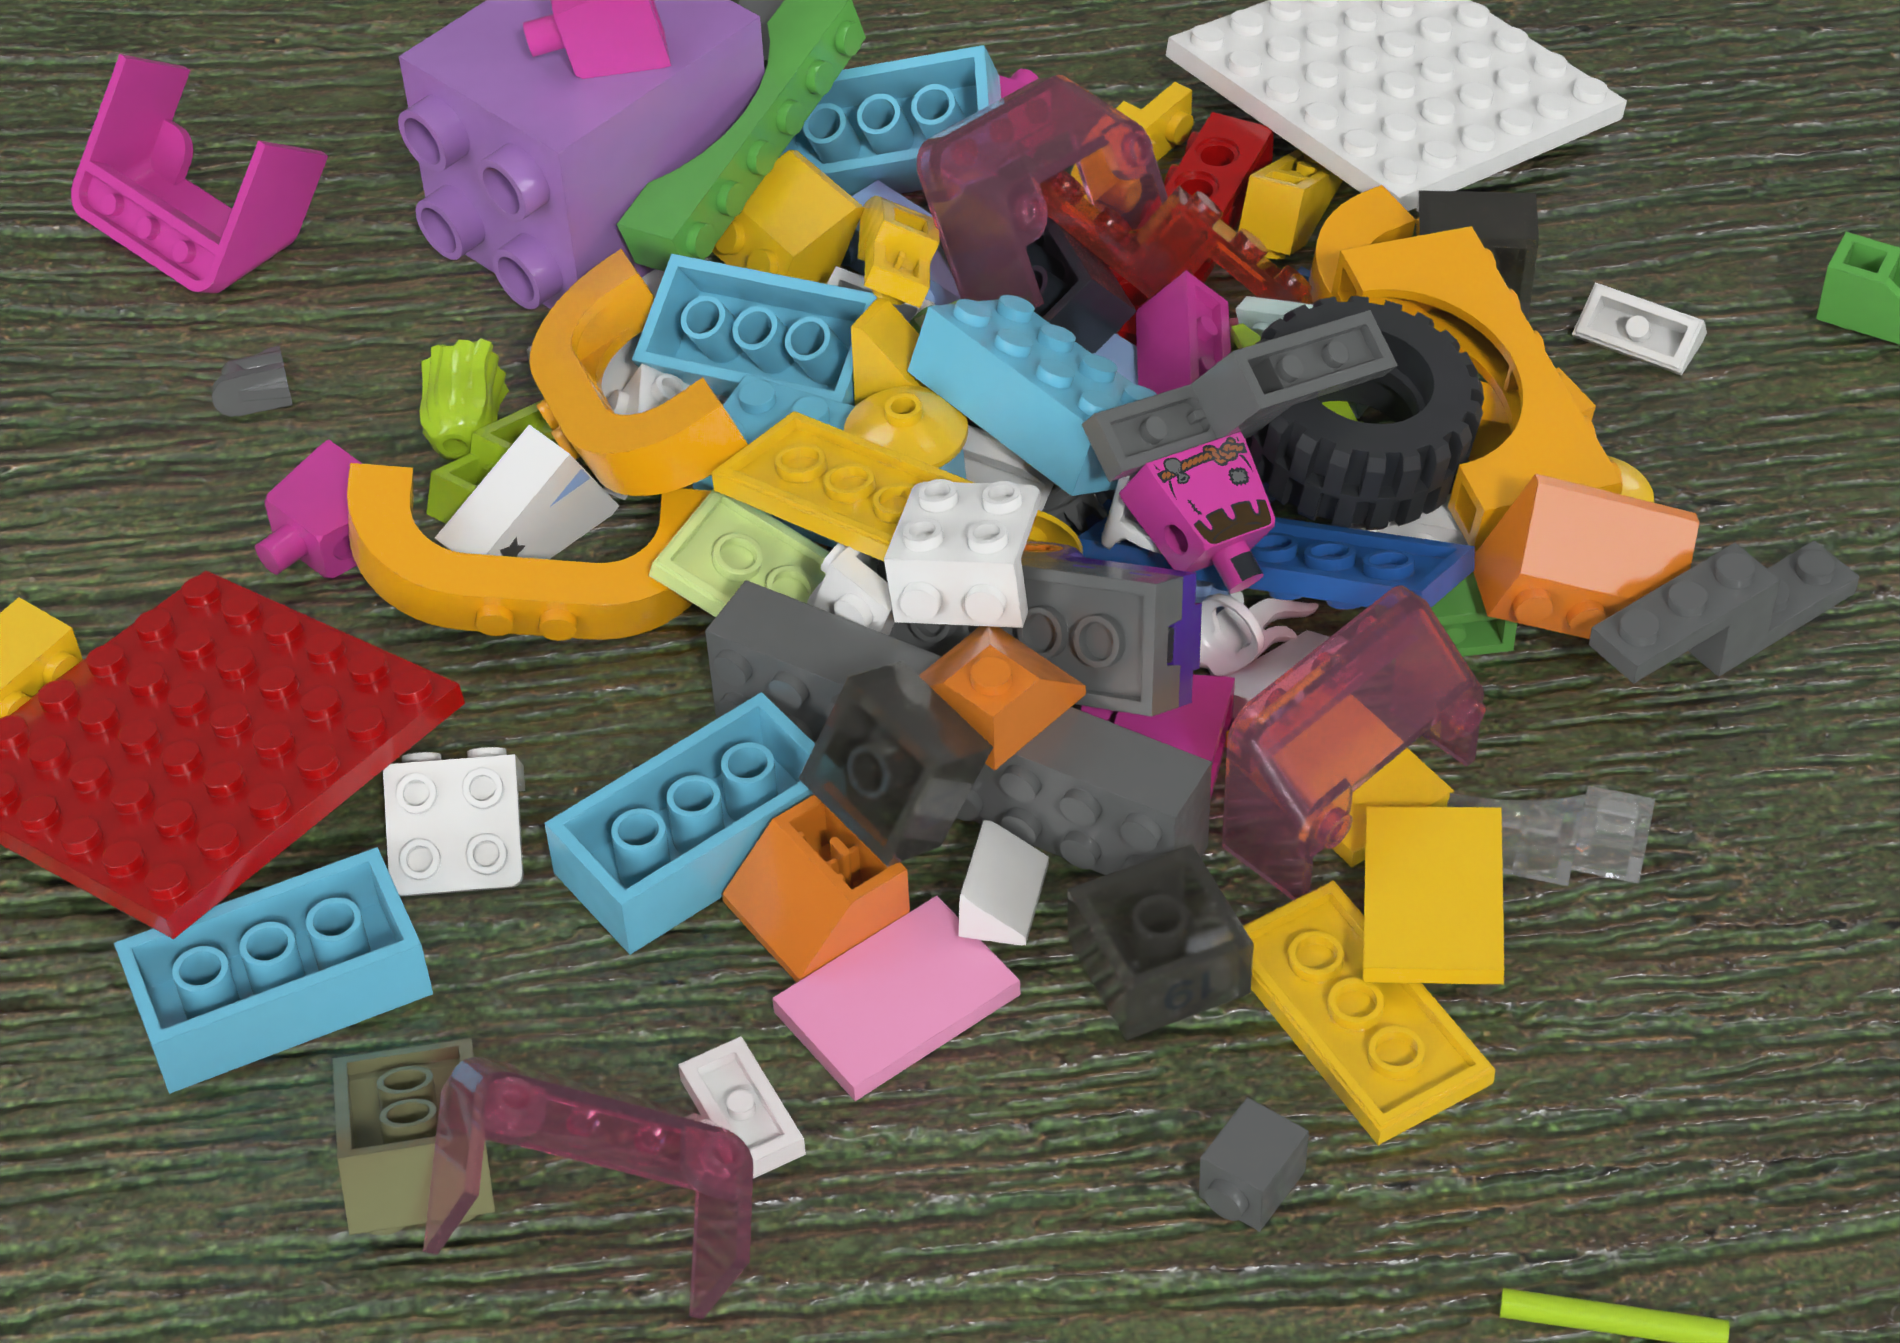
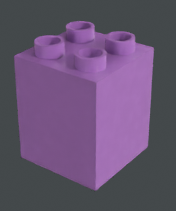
M486 0L401 54L399 61L408 108L399 115L398 125L404 143L419 162L425 198L417 203L415 212L419 227L428 242L435 250L448 259L457 260L463 255H467L495 273L506 293L516 303L527 309H536L541 304L552 309L555 303L576 281L619 249L623 250L641 277L655 270L654 268L635 263L617 223L647 183L678 169L702 154L721 138L745 112L758 91L765 73L760 16L731 0H654L665 31L671 66L661 69L582 79L575 76L565 48L535 57L530 52L523 22L553 14L551 0Z

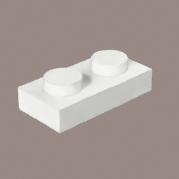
M742 1036L678 1064L682 1084L741 1184L806 1155L802 1134Z

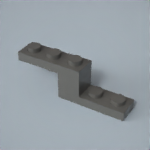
M1371 310L1232 351L1190 385L1095 413L1081 425L1108 481L1111 482L1138 473L1146 463L1241 432L1244 438L1251 437L1292 405L1383 377L1398 365Z
M1815 540L1769 568L1763 566L1734 542L1593 626L1589 645L1633 684L1687 651L1719 677L1855 594L1860 576Z

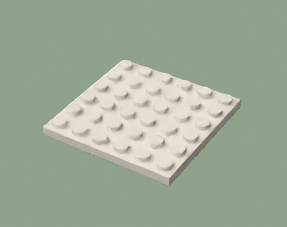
M1267 0L1170 36L1166 50V57L1353 188L1363 193L1383 185L1407 211L1622 119L1627 100L1608 89L1607 85L1601 80L1586 75L1569 64L1562 55L1547 50L1530 39L1523 30L1508 25L1491 14L1487 7L1471 0Z

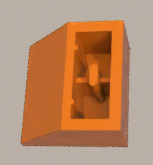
M828 786L771 820L722 893L723 902L796 983L910 912L907 869Z

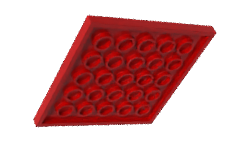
M205 570L200 575L186 581L181 589L155 608L141 614L133 624L106 644L93 649L84 660L61 677L44 685L35 696L10 716L0 718V845L166 936L175 939L462 707L465 701L460 684Z

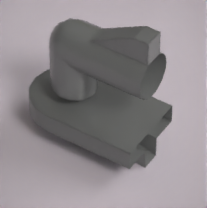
M280 346L270 347L253 356L226 362L222 367L221 376L214 382L211 389L212 402L215 408L220 413L230 417L293 405Z

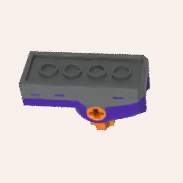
M1027 541L1021 557L1028 614L1023 628H1000L1086 685V695L1075 704L1152 717L1192 703L1193 670L1200 668L1202 603H1195L1197 573L1086 558L1077 548L1070 545ZM879 560L877 562V574L888 582L885 563ZM895 622L889 636L943 656L979 626Z

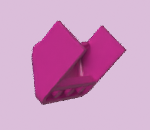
M119 54L72 183L71 201L73 208L79 217L189 290L203 293H219L294 242L301 229L328 155L318 150L258 140L234 206L231 208L186 179L193 158V143L189 133L172 120L191 70L181 65Z

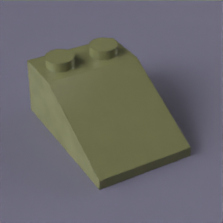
M472 1038L332 1058L337 1160L349 1235L367 1232L373 1235H389L402 1230L406 1226L436 1221L458 1224L470 1221L480 1214L495 1212Z

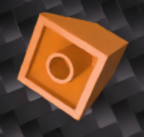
M979 626L896 694L899 704L995 771L1086 695V685L1000 627Z

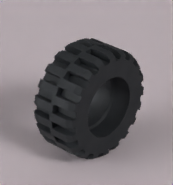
M1351 296L1348 302H1337L1335 297L1319 299L1314 302L1313 308L1309 309L1303 304L1284 314L1283 320L1280 318L1271 323L1262 332L1261 339L1256 344L1371 310L1398 366L1383 377L1292 405L1254 435L1245 438L1262 484L1265 482L1269 484V494L1282 505L1290 502L1298 507L1297 512L1299 515L1315 521L1317 516L1332 520L1331 526L1350 528L1351 524H1364L1365 530H1381L1386 528L1391 521H1395L1398 526L1418 520L1422 512L1429 514L1446 502L1448 495L1452 492L1459 464L1468 462L1483 415L1484 393L1483 385L1479 378L1476 377L1478 371L1467 352L1459 353L1460 344L1457 339L1446 329L1442 332L1436 330L1433 320L1420 312L1413 316L1402 311V305L1387 300H1385L1384 305L1369 303V297ZM1349 401L1364 404L1386 414L1396 423L1369 424L1354 421L1331 411L1322 402Z

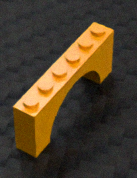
M1472 226L1340 250L1331 291L1337 302H1348L1351 296L1369 297V303L1384 305L1385 300L1402 305V311L1415 316L1417 312H1420L1433 320L1436 330L1442 332L1446 329L1457 339L1460 344L1459 353L1467 352L1478 373L1494 389L1506 411L1511 435L1503 444L1489 454L1474 461L1459 464L1448 503V509L1468 545L1475 546V552H1477L1535 473L1621 494L1623 481L1618 465L1613 460H1609L1596 438L1592 421L1589 417L1583 416L1570 393L1566 377L1562 373L1557 372L1545 351L1544 341L1540 333L1533 330L1521 310L1517 294L1514 290L1507 287L1497 270L1493 253L1488 248H1484Z

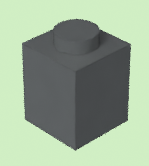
M1247 1097L1200 1158L1199 1198L1205 1200L1209 1207L1221 1217L1231 1221L1240 1220L1260 1232L1306 1170L1309 1131Z

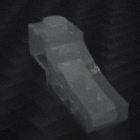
M1588 785L1586 794L1549 800H1499L1450 793L1447 807L1502 808L1503 873L1568 886L1571 871L1574 870L1639 884L1655 799Z

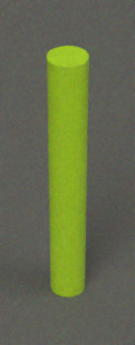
M1509 1288L1502 1289L1499 1318L1672 1343H1728L1730 1328L1729 1320Z

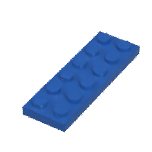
M1108 516L1078 536L1082 544L1083 555L1086 558L1173 569L1163 554L1142 548L1126 539L1115 543L1110 550L1102 545L1101 538ZM1275 517V526L1251 549L1264 576L1248 588L1268 591L1269 596L1279 600H1295L1302 597L1325 600L1328 606L1336 609H1355L1364 606L1386 610V614L1393 618L1411 619L1426 613L1475 570V546ZM1214 565L1195 571L1197 573L1196 580L1211 582L1215 589L1228 591Z

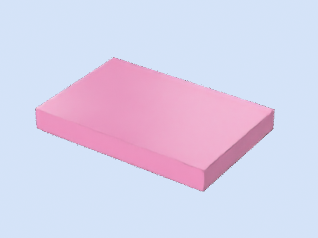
M935 896L772 998L774 1013L852 1099L857 1101L1021 995L1020 980L981 940L959 937V918L938 896Z

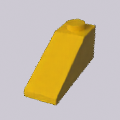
M1299 149L1251 174L1236 241L1252 245V252L1258 256L1270 259H1285L1286 255L1293 254L1307 244L1343 180Z

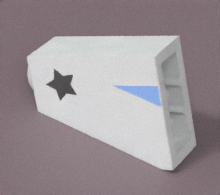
M528 425L437 534L435 539L446 549L460 553L551 559L612 516L619 505L567 451L531 425Z

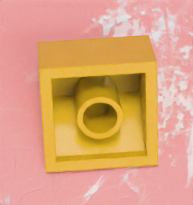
M788 150L776 160L771 172L758 185L745 203L741 213L734 218L715 244L712 252L727 265L827 284L835 267H840L865 207L799 151Z

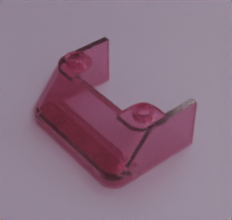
M1055 75L1037 79L925 140L917 154V172L935 226L939 229V237L960 298L986 301L999 299L1002 295H1014L1029 301L1034 308L1044 304L1025 247L1036 241L1043 234L1047 222V205L1039 184L1075 163L1100 236L1165 227L1175 223L1176 220L1157 165L1152 142L1144 128L1068 77Z
M1404 585L1392 588L1251 699L1241 709L1231 725L1227 738L1222 848L1292 900L1309 893L1311 890L1313 857L1325 847L1332 849L1337 846L1349 832L1353 822V817L1350 815L1353 792L1419 737H1425L1466 767L1476 758L1480 722L1486 711V707L1483 704L1484 689L1425 599Z
M471 1057L463 1060L454 1068L445 1082L440 1097L423 1252L438 1255L478 1198L484 1141L486 1139L501 1144L518 1145L695 1190L689 1316L704 1319L750 1263L753 1158L744 1141L730 1130L692 1111L486 1057Z

